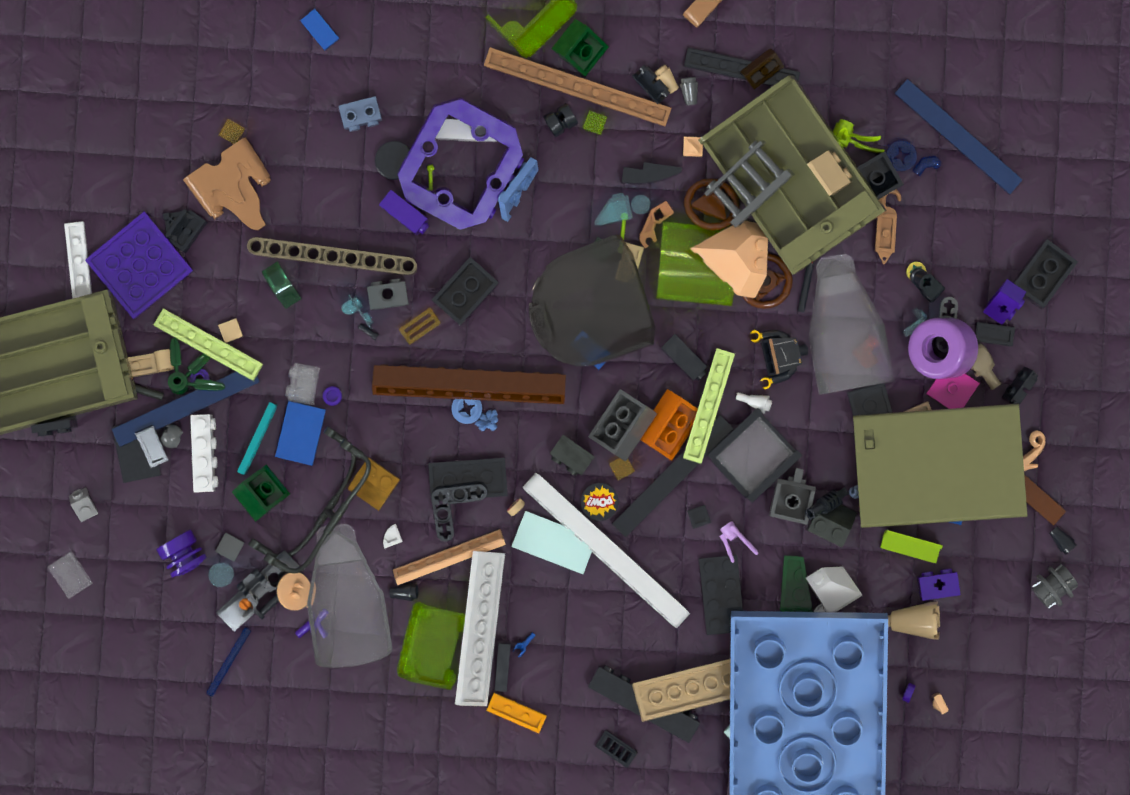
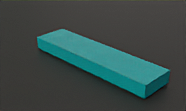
M269 402L239 466L238 473L247 474L278 407L276 404Z

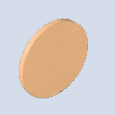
M301 573L285 574L277 586V596L280 603L289 610L304 608L311 598L309 580Z

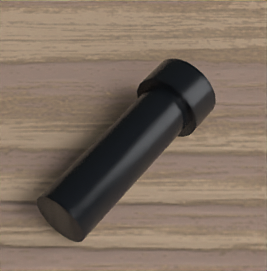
M360 324L358 329L372 337L373 340H376L379 336L377 332H373L363 324Z

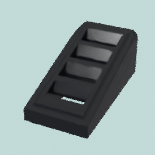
M606 730L595 745V747L626 768L629 767L638 753L636 749ZM609 737L611 738V740L605 748L603 747V744ZM614 741H615V742H617V745H616V747L614 748V750L611 752V751H609V749L611 748V746L613 745V743H614ZM623 746L624 749L622 750L620 755H615L619 748ZM627 750L630 751L626 760H623L622 758Z

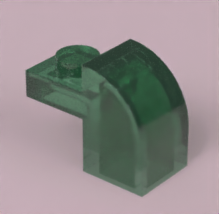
M278 261L261 271L285 309L301 300L300 295Z

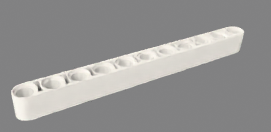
M535 473L523 486V489L563 526L571 529L575 533L574 536L581 542H585L602 562L671 625L678 628L689 616L690 613L539 474Z

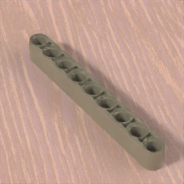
M258 237L250 239L247 243L248 251L256 256L400 275H413L418 269L416 261L410 257ZM256 241H259L262 246L258 252L252 250V244ZM272 245H280L281 250L278 254H272ZM294 246H297L300 250L296 257L290 255V249ZM310 250H318L319 255L316 259L309 258ZM332 251L338 254V258L334 262L328 260V254ZM348 255H356L357 260L354 264L347 263ZM369 256H373L376 259V263L372 267L367 266L365 262ZM387 259L395 261L392 269L385 268L384 263ZM407 261H411L414 264V268L410 272L405 271L403 268Z

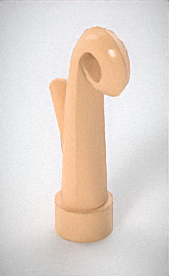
M1034 431L1030 435V443L1034 448L1023 456L1024 471L1038 467V464L1030 463L1044 449L1045 436L1041 431Z

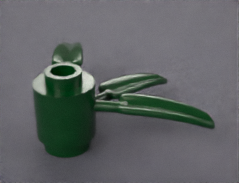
M171 339L170 361L171 365L175 366V373L169 376L168 385L174 394L185 393L188 386H194L197 390L218 391L224 390L225 385L220 382L204 379L188 382L187 377L191 374H196L211 357L202 354L188 366L189 371L184 375L178 369V366L181 365L178 339ZM176 381H181L180 384H174Z

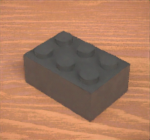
M620 389L588 437L626 462L657 413Z

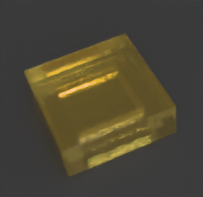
M227 119L219 136L235 144L239 141L245 128Z
M619 458L609 463L617 480L635 472L628 459L625 462Z

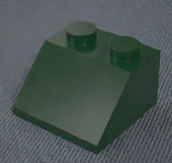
M574 19L551 49L586 77L609 46L587 25Z
M267 465L248 477L232 491L255 522L290 495Z

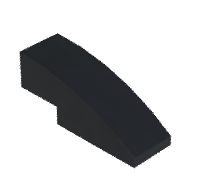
M646 162L643 164V170L624 167L621 184L640 185L660 182L680 174L682 168Z

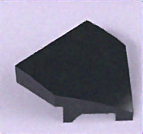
M184 209L179 212L163 214L166 238L184 253L188 251L208 223L191 210Z

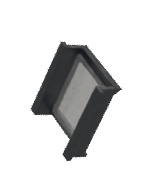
M759 408L751 413L708 454L709 460L751 503L803 456L762 415L763 413Z

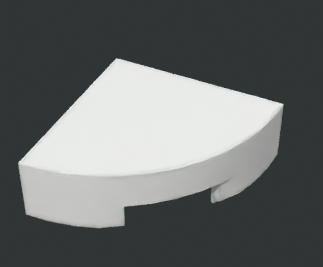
M396 524L392 525L384 535V549L403 542Z

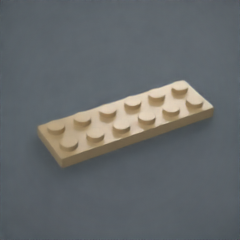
M731 659L633 683L632 687L642 722L730 700Z

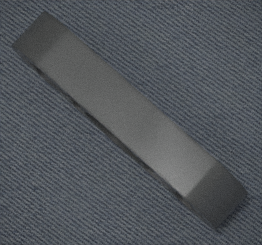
M953 297L944 298L940 302L938 318H952L950 316L942 317V313H947V307H944V304L950 300L954 308L950 309L949 314H953V318L957 319L958 302ZM936 337L935 346L937 350L948 352V346L942 349L943 346L939 345V342L943 341L944 338Z

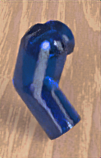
M937 156L923 157L915 166L913 172L921 176L926 168L938 169L941 166V161Z

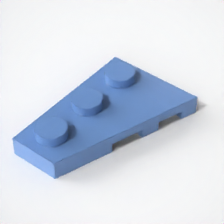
M530 157L527 163L524 162L520 172L509 183L506 191H502L499 195L498 201L503 220L507 222L510 220L511 215H509V212L513 206H518L522 190L526 191L537 174V160Z

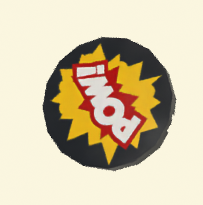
M594 483L582 493L581 508L590 519L596 521L607 520L617 511L619 505L618 495L611 486L604 483Z

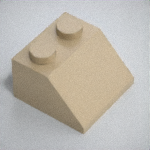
M831 150L826 151L807 164L829 196L835 195L853 182L850 179L853 177L847 167L843 169L839 163L842 161L835 151L832 153Z

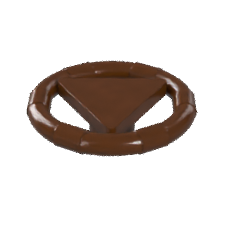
M713 178L697 181L687 190L684 197V207L689 219L698 227L711 231L728 227L734 219L731 212L726 219L724 204L714 193L710 196L703 195L691 205L692 198L699 188L708 186L713 180L718 181V179ZM724 182L719 188H722L728 194L732 202L739 209V199L736 192L730 185ZM692 208L703 212L708 217L713 216L720 219L722 222H704L699 219Z
M767 253V260L776 263L785 276L767 270V276L756 295V300L742 296L748 304L761 309L774 308L784 302L790 294L793 283L792 273L780 257ZM784 279L786 280L779 297L774 300L759 301Z

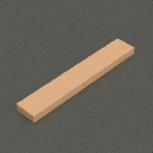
M501 530L491 532L393 569L396 583L400 585L472 557L473 551L487 552L506 545Z

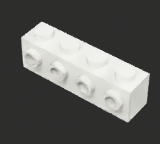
M210 414L191 415L194 492H213L215 487H218V477L215 476L217 457H214V449H216L217 443L216 437L213 438V430H216V421Z

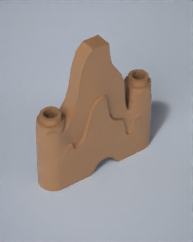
M245 137L221 153L222 160L219 165L204 164L184 178L183 181L210 217L218 218L224 213L222 210L225 207L232 211L249 228L259 231L266 226V223L260 212L259 196L249 178L252 177L262 187L268 184L271 179L262 161Z

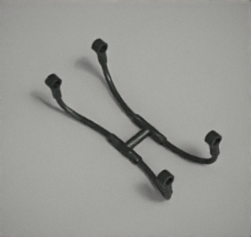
M328 426L323 433L339 442L343 449L351 453V465L344 482L318 517L311 532L298 547L288 553L291 557L297 554L329 517L331 520L324 529L323 535L309 558L299 568L292 569L276 558L279 554L273 553L272 550L254 538L248 544L253 549L266 555L263 560L283 572L295 574L308 567L326 537L331 534L348 509L349 503L361 489L371 471V462L364 452ZM356 456L362 458L366 463V471L358 485L346 501L342 502L335 513L332 510L340 500L339 497L352 477L356 465Z

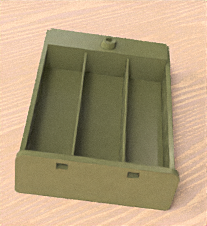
M792 75L782 79L698 140L700 144L704 145L723 174L729 171L750 151L748 147L756 140L758 142L761 140L766 142L761 149L780 169L784 171L790 169L795 174L752 214L792 275L797 274L812 264L822 255L887 211L801 85ZM828 150H831L832 153L835 151L842 160L839 163L843 169L847 167L853 176L850 178L853 181L832 196L828 195L807 165ZM756 154L747 161L766 183L769 182L771 184L776 179L774 177L775 174ZM742 167L733 174L752 196L755 195L757 197L762 193L759 185ZM730 183V185L733 187L741 201L747 207L748 205L746 204L747 201L745 200V198Z
M108 289L0 317V435L29 428L31 425L44 424L138 399L113 294Z
M1019 404L853 416L861 528L1027 517Z

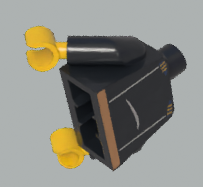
M755 330L752 331L750 334H758V339L751 340L752 342L757 343L763 339L761 346L768 377H763L760 381L768 380L769 385L764 386L763 389H768L773 383L778 384L789 380L797 371V366L802 364L801 357L808 355L807 345H798L796 338H791L789 334L780 330H767L762 333Z

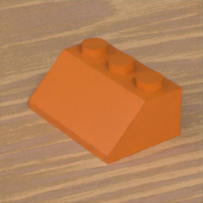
M667 389L653 410L657 415L640 440L672 461L690 434L698 409Z

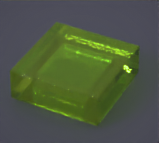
M589 110L583 129L601 136L607 117Z

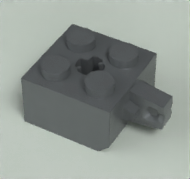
M795 468L793 477L789 476L788 481L776 480L768 516L808 525L809 519L805 511L812 506L816 487L805 485L806 480L802 479L804 469ZM794 496V500H797V503L790 507V503H787V500Z

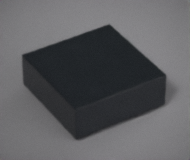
M705 505L687 511L693 529L711 523Z

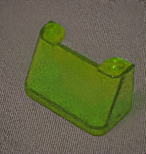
M416 602L412 608L398 663V676L410 682L452 690L456 682V675L450 667L459 632L463 633L465 613Z

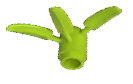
M843 119L836 123L833 133L843 147H847L850 142L855 144V147L874 153L885 151L865 146L851 139V137H855L860 141L873 142L880 140L881 136L854 134V124Z

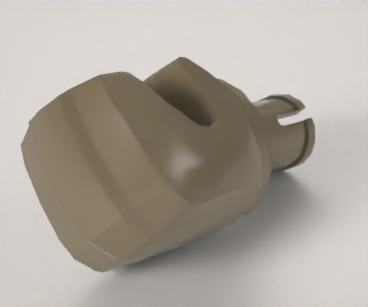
M978 343V355L971 369L975 371L974 375L976 377L983 376L990 389L993 390L1001 382L992 371L995 366L992 356L984 345Z

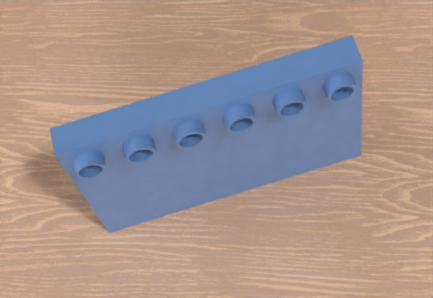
M731 611L730 795H885L888 665L887 613Z

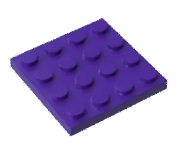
M145 211L85 259L133 319H136L193 272V269Z

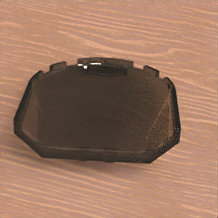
M612 235L559 256L546 266L547 269L541 277L538 276L532 289L534 291L532 303H529L531 327L540 345L558 361L575 366H593L654 345L655 323L634 255L620 235Z

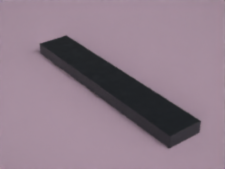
M688 48L684 67L746 80L740 71L752 61ZM782 68L762 84L774 86L789 75L794 76L798 81L800 72Z

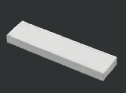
M83 221L65 223L72 298L92 294L89 264L85 261L88 258L85 224Z

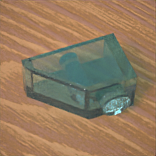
M623 193L612 195V199L608 200L595 220V227L632 219L628 195L624 196Z

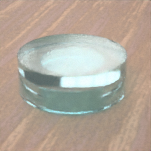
M637 195L631 202V208L636 214H645L650 209V200L644 195Z

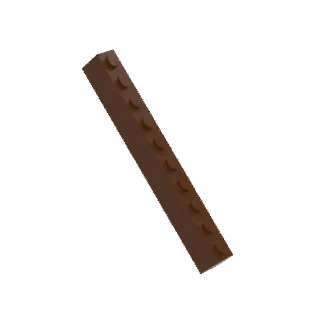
M382 364L374 365L372 391L373 395L564 404L566 375L559 373L542 374L540 372L523 373L521 371L503 372L501 370L484 371L482 369L465 370L463 368H427L424 366L407 367L405 365L388 366Z

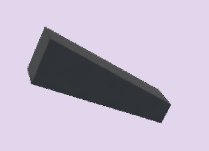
M498 643L495 691L507 692L511 643Z

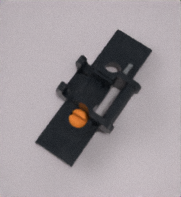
M285 550L276 557L289 568L296 569L300 567ZM268 564L260 571L255 568L236 586L238 589L237 593L216 613L233 631H236L254 613L263 620L265 618L264 615L279 602L276 594L259 610L256 607L259 603L258 600L267 591H277L280 579L288 572H283L271 564ZM271 573L278 574L279 578L276 582L268 580V576Z

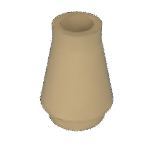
M663 65L654 72L657 75L655 80L658 81L660 79L669 88L670 94L679 88L670 67L667 68L666 65Z

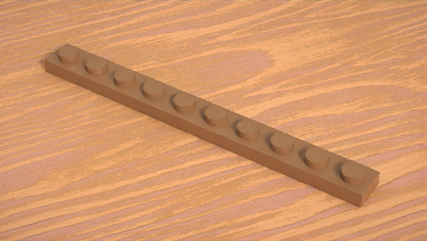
M491 47L484 63V67L664 127L672 109Z

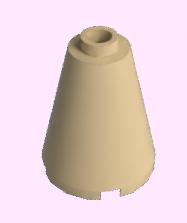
M938 601L892 611L891 615H888V627H891L892 631L939 640L940 632H937V628L940 627Z

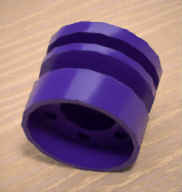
M191 530L156 549L162 560L172 559V562L166 566L167 569L176 566L177 570L170 573L172 578L188 573L207 558L205 554L198 558L195 555L202 550L201 547L192 550L191 546L197 539Z

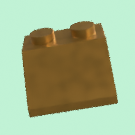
M369 458L371 462L370 474L356 495L379 511L401 479ZM366 463L363 464L348 487V490L351 492L362 479L366 471Z

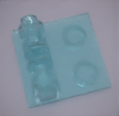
M348 295L350 300L342 305V311L347 315H352L359 311L368 327L373 329L371 324L374 322L367 312L363 313L360 309L363 307L360 300L356 296Z

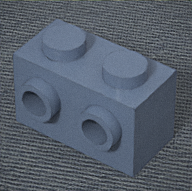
M376 96L339 105L344 129H349V132L360 130V126L368 125V127L377 126L379 121H382Z

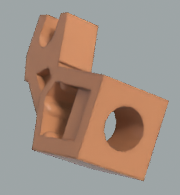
M667 201L650 210L640 234V243L644 249L648 247L646 244L647 238H651L654 243L657 241L654 231L656 224H661L674 214ZM658 209L664 215L659 221L655 220L654 213Z

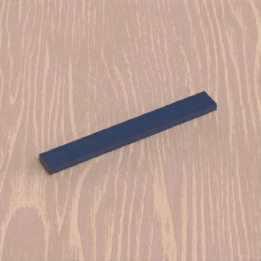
M907 79L895 92L899 99L1009 195L1020 184L1022 179L911 81Z
M235 372L216 381L225 385L224 390H196L111 430L119 447L136 440L135 432L151 425L154 426L156 431L258 384L260 381L257 376L252 381Z

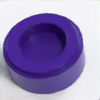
M328 387L323 392V400L326 404L335 406L341 402L342 392L337 387Z
M908 683L902 701L910 702L916 685Z

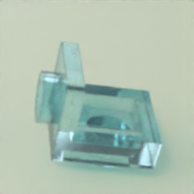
M916 307L912 310L917 321L902 330L906 337L911 335L919 324L926 321L927 316L922 309L918 310Z

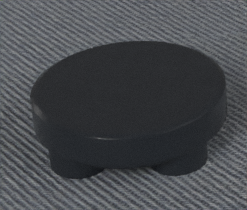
M390 141L383 144L375 156V165L379 173L387 179L398 180V171L410 149L398 141Z

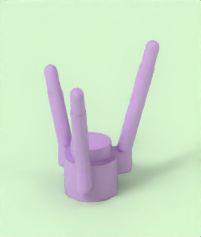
M733 521L720 529L723 534L719 537L722 539L732 563L734 558L727 539L733 541L739 537L755 555L758 554L757 549L745 538Z

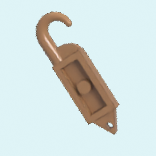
M898 190L890 192L897 196L898 201H901V195ZM887 195L879 199L887 211L877 217L875 252L878 253L883 265L891 254L895 253L897 223L896 211L886 206Z

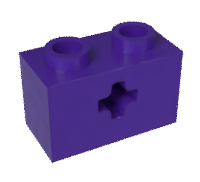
M1007 279L989 300L983 313L1001 325L1007 319L1010 321L1016 313L1015 309L1019 310L1024 304L1025 300L1023 297L1026 291Z
M952 569L940 570L941 574L933 575V571L921 573L922 576L917 577L920 600L961 595L957 572H952ZM937 579L943 582V585H940V589L934 586V583H937Z

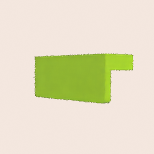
M889 530L884 531L880 545L882 549L932 563L937 562L939 551L943 547V545Z

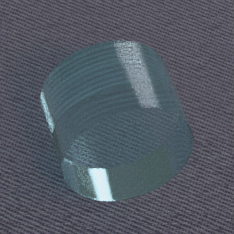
M217 563L210 568L208 577L214 586L224 587L233 581L234 570L227 563Z

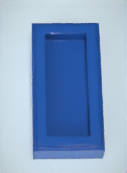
M316 9L300 20L324 51L339 40V37Z

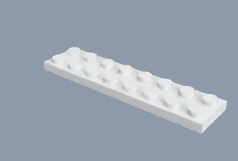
M473 551L455 705L487 706L505 558L504 553Z

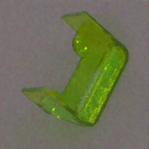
M550 0L524 28L516 21H509L501 27L489 14L486 16V21L522 57L528 58L533 56L576 13L577 4L575 0Z

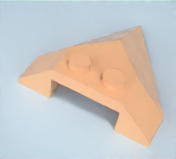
M744 221L736 228L732 225L690 248L704 259L703 262L723 282H727L733 288L732 291L736 295L749 298L756 297L767 276L768 238L757 223Z

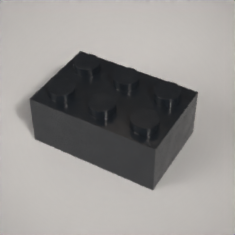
M1046 239L1043 240L1012 283L1026 291L1024 298L1039 309H1043L1078 261Z
M469 257L434 296L432 301L462 326L499 285V282Z

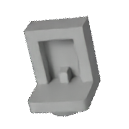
M87 488L78 489L69 496L70 504L81 522L98 514V510L92 502Z

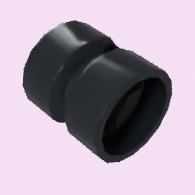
M567 103L559 106L557 112L551 111L543 116L555 138L563 134L566 128L571 129L578 125V121Z

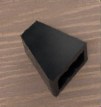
M676 334L660 348L692 381L695 379L699 381L707 373L704 370L707 366Z

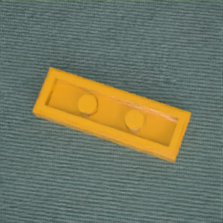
M497 693L493 694L486 710L537 733H540L547 717L543 713Z

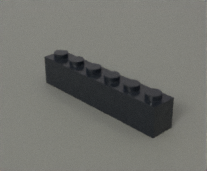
M606 665L603 667L598 666L588 687L641 716L634 690L630 683L631 679L623 674L620 677L613 673L614 670ZM689 711L687 714L679 712L648 720L687 743H690L700 725V721L697 720L698 716Z

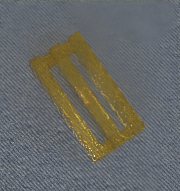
M428 308L401 327L399 331L408 344L411 345L440 325L441 322L432 309ZM430 313L431 317L423 321L421 324L413 328L411 331H409L408 333L404 331L411 325L419 321L421 318ZM434 319V324L410 340V335Z

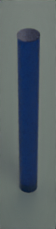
M247 627L243 629L206 692L207 695L213 697L251 633V630Z

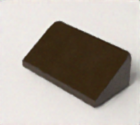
M768 49L740 72L755 90L785 66L776 52Z

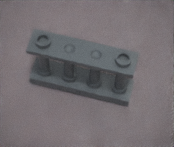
M764 140L754 141L748 147L750 151L717 182L713 180L706 187L708 190L704 193L706 196L714 193L731 211L734 219L730 223L735 228L747 220L795 175L790 169L785 171L780 169L761 149L766 144ZM754 154L775 174L774 177L776 179L771 184L769 182L766 183L747 162ZM740 167L761 188L760 191L762 193L757 197L755 195L752 196L733 175ZM726 180L747 201L746 204L748 206L743 210L741 208L738 209L719 188Z

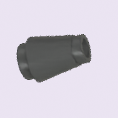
M696 77L682 78L679 85L686 105L697 104L698 81H696Z

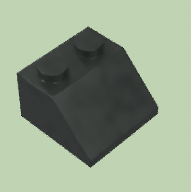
M562 435L550 452L553 455L551 459L559 465L563 462L568 466L567 471L574 476H577V474L582 475L594 459L593 455L564 435Z
M840 505L831 512L820 514L810 520L806 530L839 547H843L857 512Z

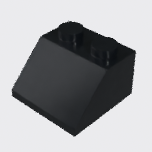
M885 151L857 167L879 199L904 185Z

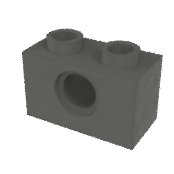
M401 279L390 280V284H382V281L372 282L371 286L367 287L370 310L409 305L406 282H402ZM385 289L393 291L391 299L383 298V291Z

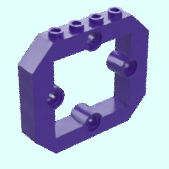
M461 97L435 104L398 171L405 200L460 230L484 223L488 218L492 219L496 212L494 207L499 195L506 185L513 181L515 168L519 169L524 161L515 126ZM448 114L471 126V135L475 140L484 141L491 137L508 146L495 171L487 176L486 187L472 212L453 202V194L450 189L440 187L434 192L413 181L425 156L431 157L437 152L438 145L435 138ZM478 126L485 127L486 131L483 135L475 133V129ZM427 141L432 142L434 145L430 151H426L422 147ZM499 178L501 184L498 187L491 186L490 182L492 179ZM440 194H447L449 196L448 201L440 202L438 200Z

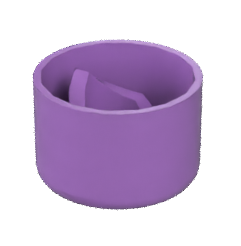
M932 318L922 322L915 328L909 340L908 352L913 366L922 375L933 379L956 378L967 373L974 365L978 355V342L975 333L965 322L955 318ZM935 337H943L948 342L949 350L944 359L934 354L932 340Z

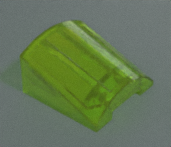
M662 222L656 300L732 306L733 288L727 282H723L703 262L704 259L698 253H694L690 249L724 229L711 231L692 224Z

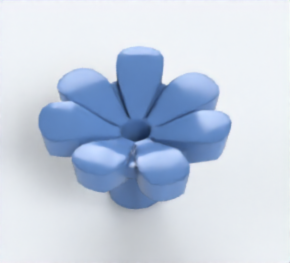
M488 410L486 415L481 413L480 420H477L475 425L481 431H484L486 428L491 431L496 430L497 425L495 423L498 422L497 411Z

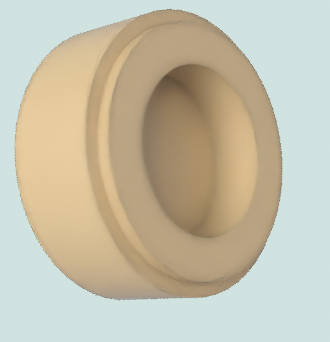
M521 498L517 499L507 509V512L514 516L523 508L525 502Z

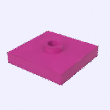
M967 374L956 378L935 379L926 394L948 409L964 408L980 383Z

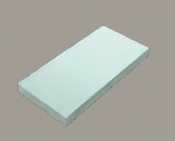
M527 511L524 513L512 544L513 548L581 574L584 573L592 553L589 546L574 536L575 533L571 529H567L561 524Z

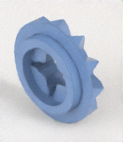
M455 399L452 403V414L460 423L471 424L481 416L482 404L480 400ZM464 400L468 406L475 405L470 410V417L466 412L459 413L464 408Z

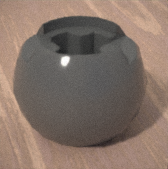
M166 425L160 442L166 448H176L180 443L183 431L177 425Z

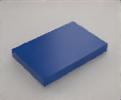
M288 401L275 457L313 466L326 410Z

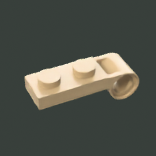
M170 349L128 358L133 377L174 369L170 361Z

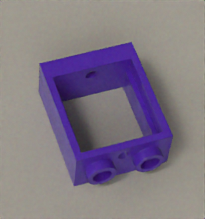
M392 190L388 192L379 204L382 209L417 236L419 233L423 235L429 227L427 224L429 220Z

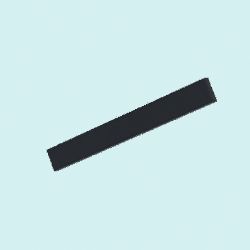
M721 415L714 421L703 459L734 429ZM685 451L612 523L625 537L699 464L683 459Z

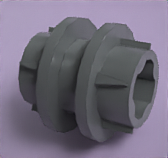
M1062 564L1055 569L1049 566L1047 570L1050 575L1046 578L1040 574L1037 575L1038 582L1032 586L1033 592L1048 609L1055 604L1061 607L1063 603L1060 598L1064 595L1070 599L1073 598L1072 591L1078 587L1075 578Z

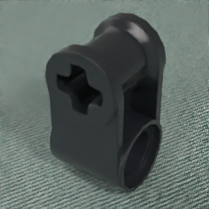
M915 268L910 274L911 282L931 303L945 290V287L922 268Z

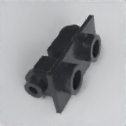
M644 64L639 71L632 75L636 82L657 104L670 94L669 88L660 79L657 82L654 80L657 75L649 66L646 67Z
M1024 366L1017 373L1013 383L1006 388L1002 398L1010 401L1011 404L1020 405L1027 395L1023 391L1024 387L1030 391L1037 382L1038 375L1034 373L1035 371Z

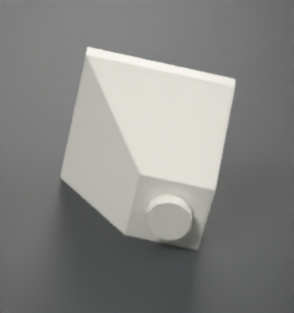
M844 567L820 568L806 577L811 589L827 612H837L862 596Z

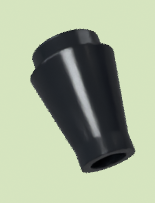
M1058 526L1049 533L1060 552H1063L1065 555L1077 546L1074 542L1075 539L1062 531Z
M411 582L390 587L389 594L390 598L414 601L418 599L419 589L417 584Z

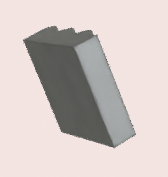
M225 533L215 552L235 562L245 543Z

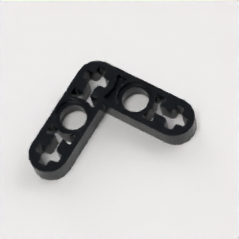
M476 481L444 485L433 489L432 505L436 533L441 541H450L454 536L451 504L483 500L487 495V487L483 482ZM476 487H480V490H484L481 491V495H477V492L472 491H476ZM467 488H470V492H471V494H470L471 496H470V497H468V489H467ZM462 489L465 495L462 498H457L454 495V491ZM438 492H441L442 495H445L443 496V504L439 505V497H435L438 495ZM444 509L448 512V516L440 518L437 515L438 511ZM444 523H446L447 531H451L448 532L447 536H444V533H440L443 532Z

